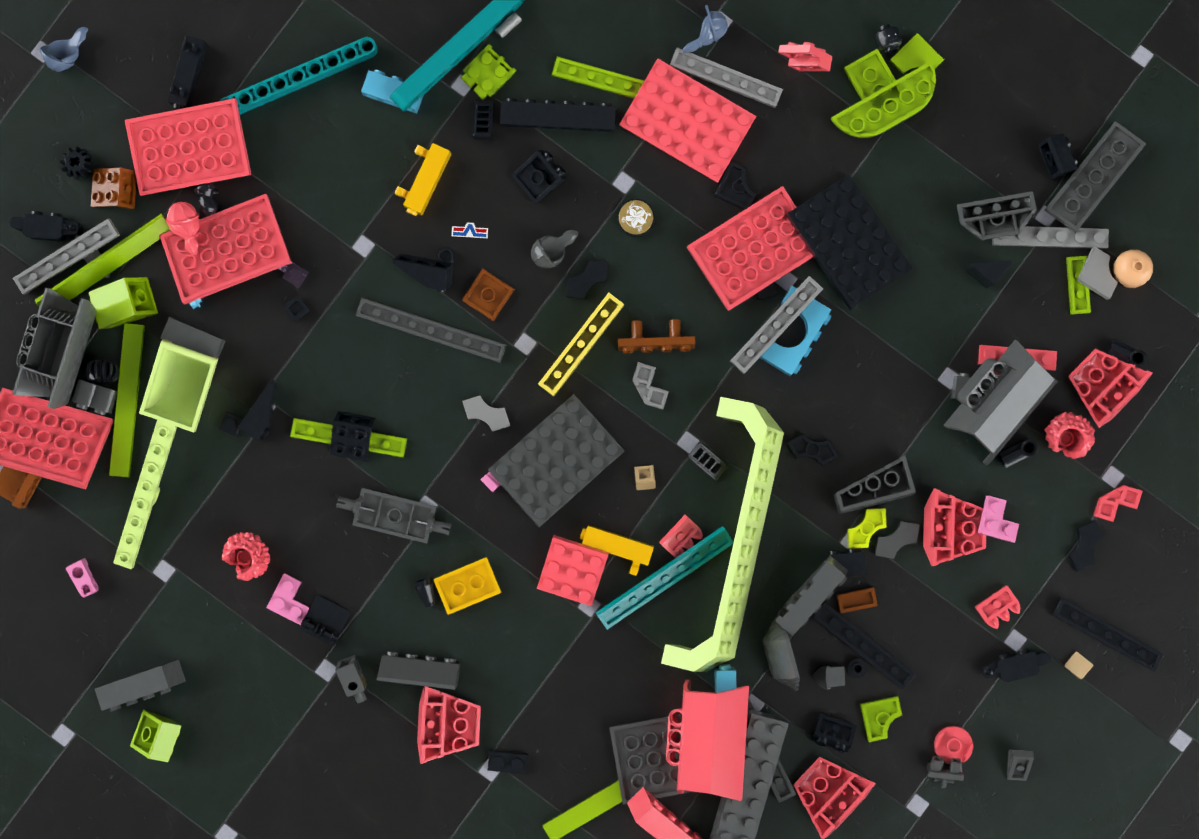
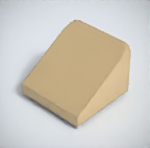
M653 465L634 467L636 489H655Z
M1075 652L1065 663L1064 667L1078 679H1083L1093 667V664L1078 652Z

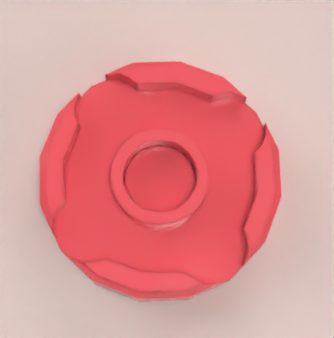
M949 726L940 730L934 741L935 753L937 756L942 757L946 764H950L952 758H959L964 763L971 756L974 747L969 733L957 726Z

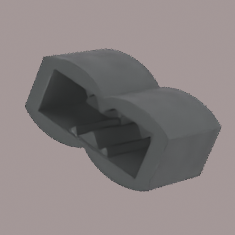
M78 380L72 402L77 403L76 407L87 410L88 407L95 409V413L105 415L106 412L112 413L118 391Z

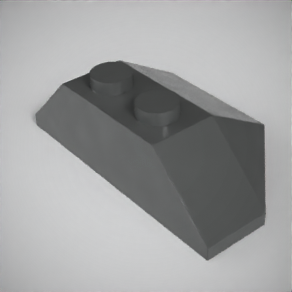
M1033 191L957 204L960 224L981 241L1020 234L1037 210Z

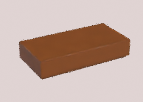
M874 587L836 594L839 613L878 606Z

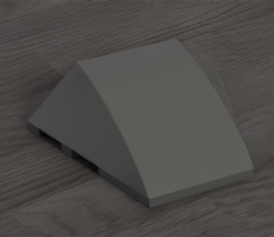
M775 617L762 639L771 677L790 689L798 691L800 676L790 639L786 630L775 621Z

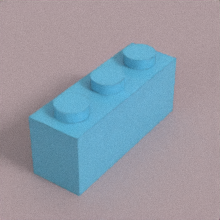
M368 70L361 93L363 96L398 107L390 99V95L403 83V79L397 76L387 77L384 72L374 70V72ZM423 96L407 111L417 114Z

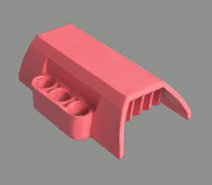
M685 680L682 708L674 709L669 713L666 748L667 762L672 766H678V793L683 794L684 791H692L742 801L749 686H742L719 693L691 691V680ZM679 712L682 714V722L677 717ZM677 732L681 734V741H678L676 738ZM676 752L680 754L679 761L675 758Z

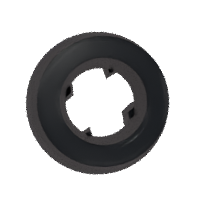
M430 577L416 581L415 589L425 607L435 605L434 584Z

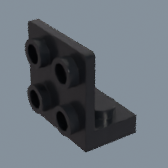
M338 411L333 420L330 455L367 461L371 432L375 426L376 418Z

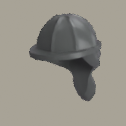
M568 230L561 237L546 235L537 239L531 249L533 262L541 268L556 267L564 258L565 247L575 241L578 232Z

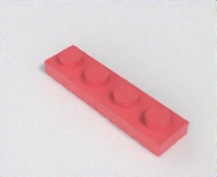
M979 345L978 364L982 365L989 358L998 360L1008 347ZM1026 349L1045 370H1056L1057 351Z

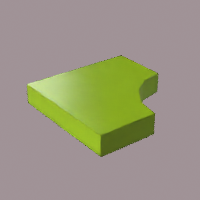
M918 33L890 59V62L902 74L909 70L917 69L930 61L934 69H936L944 61Z
M894 696L860 704L868 742L887 739L890 724L895 718L902 716L899 697Z

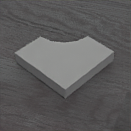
M1093 247L1076 281L1108 300L1111 298L1118 283L1112 277L1109 270L1111 256L1097 247Z

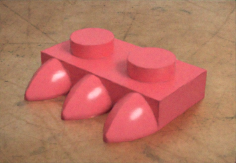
M684 515L659 543L677 558L684 553L682 547L690 549L694 546L691 537L700 540L703 539L701 529L689 517Z
M1007 585L975 606L984 622L995 629L999 627L997 616L1004 621H1009L1010 614L1008 608L1012 612L1020 614V604Z

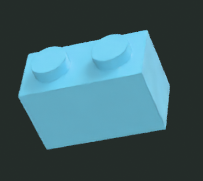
M720 664L719 668H714L716 693L737 688L736 670L734 667H731L730 664Z

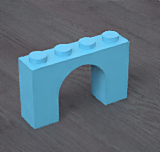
M791 286L783 301L781 302V305L795 292L797 288ZM814 299L799 315L806 327L803 341L799 345L790 348L782 347L773 342L760 356V359L788 376H791L793 373L797 374L802 366L799 363L802 357L807 358L812 350L809 347L812 341L816 342L822 333L819 331L823 324L826 326L832 316L829 314L831 309Z

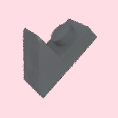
M1012 749L1008 751L1007 780L1027 781L1034 760L1033 751Z

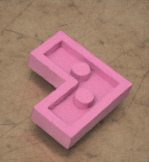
M986 496L978 533L1015 543L1019 524L1003 520L1006 500Z
M284 573L266 608L301 625L302 620L310 609L309 606L294 599L302 581Z

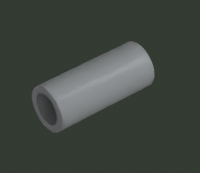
M513 12L495 29V32L503 38L522 20Z

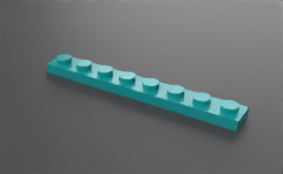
M722 526L597 611L598 618L608 630L734 543Z

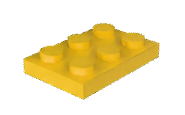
M487 557L433 579L448 615L502 593Z

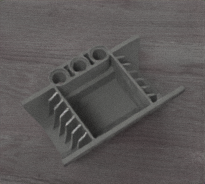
M45 288L38 313L33 314L29 318L16 362L17 366L20 367V371L12 393L13 395L50 397L47 407L52 409L69 403L97 314L95 307L89 300L81 298L78 306L54 290Z
M1014 340L998 360L993 358L985 360L958 393V401L961 405L943 426L973 435L990 452L983 461L988 466L1056 385L1058 380L1053 378L1017 340Z

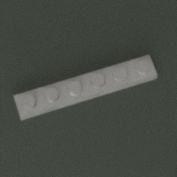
M678 47L670 63V66L677 70L773 108H776L783 91L779 87L693 53L686 52L683 54V49Z
M106 219L18 274L13 280L21 293L27 294L114 240L120 234L111 219Z
M1025 226L1020 234L992 239V245L1060 248L1097 247L1098 249H1107L1109 229L1079 228L1074 233L1069 228Z
M808 276L730 362L745 374L823 288Z

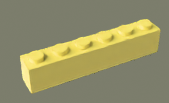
M608 293L538 385L554 397L618 315L624 304Z

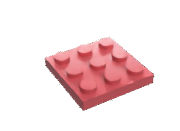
M554 535L537 589L592 606L609 552Z

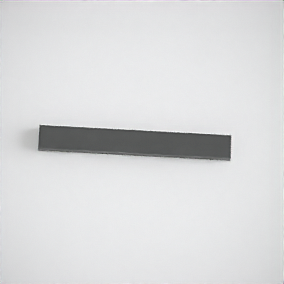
M361 298L355 315L501 363L507 346L506 344Z

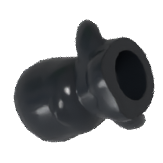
M210 183L194 189V193L199 197L197 202L200 212L204 216L213 215L219 210L218 203L213 196L219 194V191L214 189L215 186Z

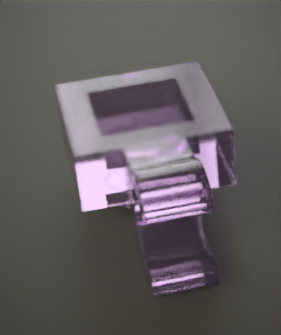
M293 262L290 266L285 265L278 268L285 273L282 278L297 288H300L309 274L308 271Z

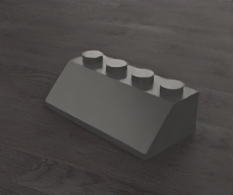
M387 651V654H383L381 657L377 676L378 681L454 690L458 686L460 663H457L456 659L445 658L444 661H440L435 656H425V659L418 658L417 654L407 653L406 656H398L399 652Z

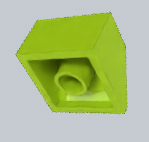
M143 710L130 746L148 759L168 762L173 753L177 737L180 734L181 725L172 719Z

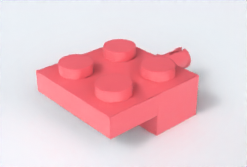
M789 42L788 45L779 46L778 53L788 57V66L797 71H830L833 56L825 53L826 50L816 48L813 43L804 42L803 45Z

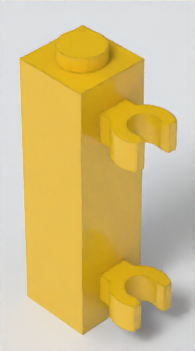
M432 143L429 150L417 145L414 151L415 154L425 158L410 191L399 186L395 191L397 196L406 199L403 206L407 209L406 212L413 216H417V214L423 215L451 156L449 150Z
M588 525L587 529L583 528L580 536L584 545L632 560L629 574L637 576L640 563L648 566L654 549L653 545Z

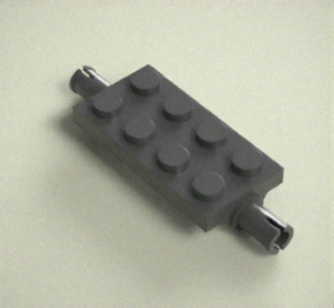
M365 488L361 489L360 496L356 500L339 496L338 501L345 504L337 503L336 508L353 511L354 520L352 525L426 544H428L432 531L449 536L450 530L443 529V527L451 529L452 525L451 523L435 520L434 516L437 506Z

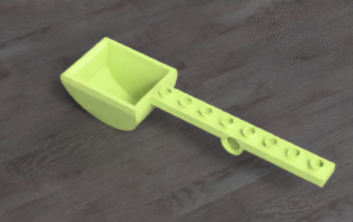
M163 339L161 341L139 414L157 419L115 555L114 564L129 569L134 568L152 506L156 503L159 496V484L176 429L179 427L196 432L219 358L176 345L169 340Z

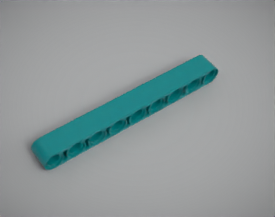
M493 0L390 95V99L403 112L408 110L517 10L524 0Z
M370 37L361 38L224 97L220 101L237 99L239 114L241 115L373 58L378 52L377 45ZM372 44L373 48L370 51H364V46ZM348 52H355L354 58H346ZM337 59V65L329 66L330 60ZM314 67H320L319 73H311ZM302 74V80L294 81L295 75ZM284 81V88L277 89V84ZM262 89H267V94L264 97H260L259 92ZM249 96V103L242 104V99Z

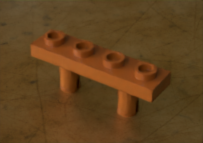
M673 319L669 320L670 337L643 338L642 321H631V338L618 339V351L628 354L636 350H641L643 353H651L653 350L671 352L672 349H680L682 352H688L691 349H695V336L682 337L680 320Z

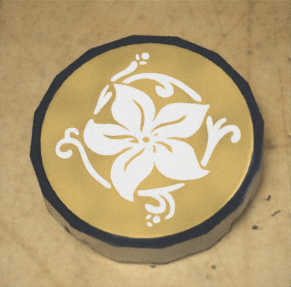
M630 199L624 202L617 214V223L621 231L632 237H641L647 234L655 221L651 205L641 199Z

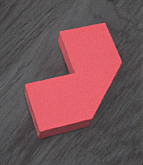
M1122 485L1099 497L1093 516L1114 522L1118 505L1137 509L1143 491Z

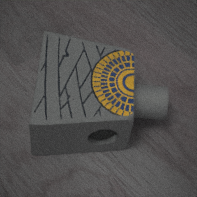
M357 655L338 661L335 671L346 696L353 695L356 704L365 701L367 698L364 691L367 683Z

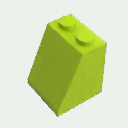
M148 277L122 278L89 292L90 302L97 311L96 322L99 329L113 328L124 323H130L158 314Z

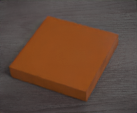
M482 268L462 301L487 318L495 321L515 289Z

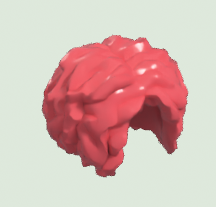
M1064 412L1055 416L1053 420H1050V425L1044 429L1048 448H1052V451L1055 452L1062 450L1066 457H1071L1072 459L1086 456V453L1091 450L1095 443V429L1093 426L1090 425L1086 418H1082L1081 415L1076 416L1073 412Z
M240 532V534L236 533L227 539L228 541L223 549L222 560L229 565H236L238 579L249 581L253 577L258 578V576L264 574V571H267V564L270 563L269 548L260 540V536H254L252 532Z

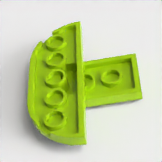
M878 49L844 67V71L860 96L861 101L831 117V120L836 127L848 135L858 138H869L882 134L920 112L933 96L936 74L932 62L924 64L898 80L894 78Z

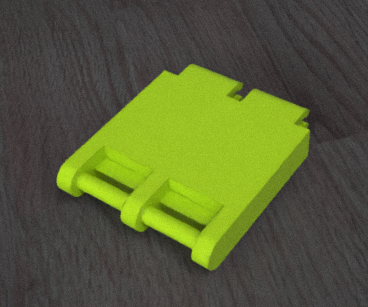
M488 44L463 70L465 74L461 79L470 88L476 84L477 86L473 90L484 100L487 96L491 98L517 70L511 68L504 61L505 58L499 56L492 49V46Z

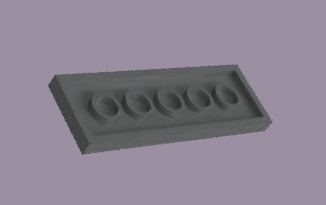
M1115 121L1049 203L1045 211L1076 233L1146 143Z

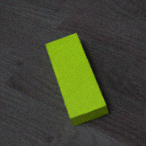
M1087 256L1066 258L1070 315L1091 313L1089 288L1076 281Z

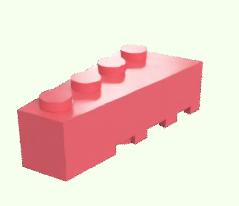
M644 787L627 803L636 823L656 839H702L697 832L693 833L685 822L680 821Z

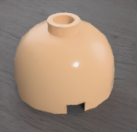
M1140 250L1125 251L1113 263L1115 279L1126 288H1136L1144 285L1153 273L1151 258Z

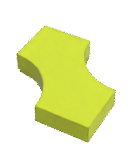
M886 508L866 509L862 522L854 528L847 529L848 548L869 547L871 536L877 530L887 528Z

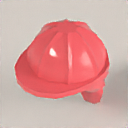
M177 202L170 207L166 223L173 233L184 238L186 250L192 255H197L199 244L195 234L200 227L199 213L191 204Z

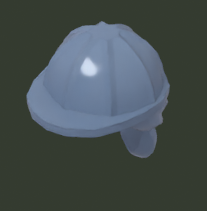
M705 5L707 16L702 23L700 36L683 48V54L694 52L699 47L710 45L714 41L718 42L717 40L723 37L728 29L726 17L720 12L709 11L708 5Z
M81 27L76 30L71 39L56 40L49 45L40 47V52L47 67L56 72H61L73 66L79 56L78 47L86 39V33L89 29Z

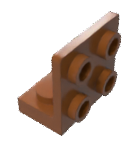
M121 167L94 169L91 207L115 206L135 209L137 182L135 171Z
M3 466L0 472V496L13 502L12 505L17 508H26L42 477Z

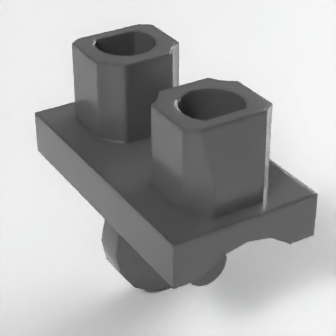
M933 756L931 762L927 763L928 777L934 778V782H941V788H946L947 783L954 784V780H964L962 762L959 758H952L950 765H943L944 760L942 757Z

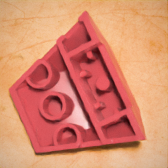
M1094 349L1068 377L1096 425L1100 428L1112 420L1140 391L1153 372L1142 370L1131 363H1125L1114 356Z
M933 489L924 507L923 547L931 566H936L939 563L986 548V535L978 533L983 508L955 498V496L945 494L938 489Z
M424 686L419 702L417 736L420 764L478 746L481 706Z
M819 757L793 786L821 839H825L857 808L876 783Z

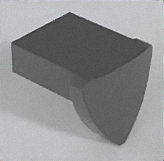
M823 666L814 672L812 678L820 687L826 690L831 689V687L845 686L844 666Z

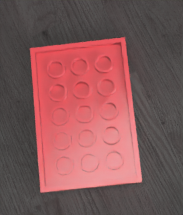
M657 59L619 126L718 183L756 116L667 63Z
M235 98L125 120L140 196L251 175L237 99Z
M783 186L687 246V249L728 311L813 258V255L786 217V214L795 209L796 205Z
M267 194L199 219L200 227L195 234L199 244L197 255L190 254L185 248L184 238L172 231L159 235L184 305L292 263Z
M2 388L0 392V465L86 489L113 425V419L65 405L52 409L47 407L48 400L34 396H16L12 394V390Z

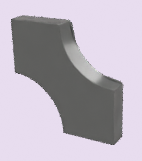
M900 521L897 529L892 534L878 536L875 556L894 559L897 551L902 546L910 543L917 544L920 525Z

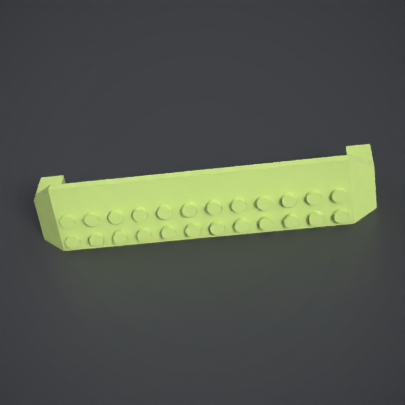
M720 397L716 416L728 421L743 423L756 444L714 634L694 649L681 645L665 644L661 663L693 672H707L735 658L784 436L782 429L765 408L754 403Z

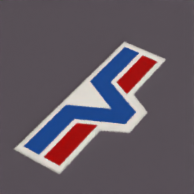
M467 222L465 227L452 226V236L488 238V228H476L474 223Z

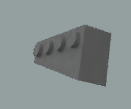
M904 455L835 493L834 499L838 514L914 495L916 491L906 456Z
M830 555L780 608L775 621L793 636L800 627H803L808 622L809 617L821 608L822 602L825 599L828 600L834 594L833 590L837 585L839 587L843 585L847 580L846 574L848 570Z
M176 660L95 688L101 710L109 709L112 712L120 709V704L126 703L129 706L138 703V698L142 697L144 701L155 697L154 693L160 692V695L172 691L171 687L186 682L180 662Z

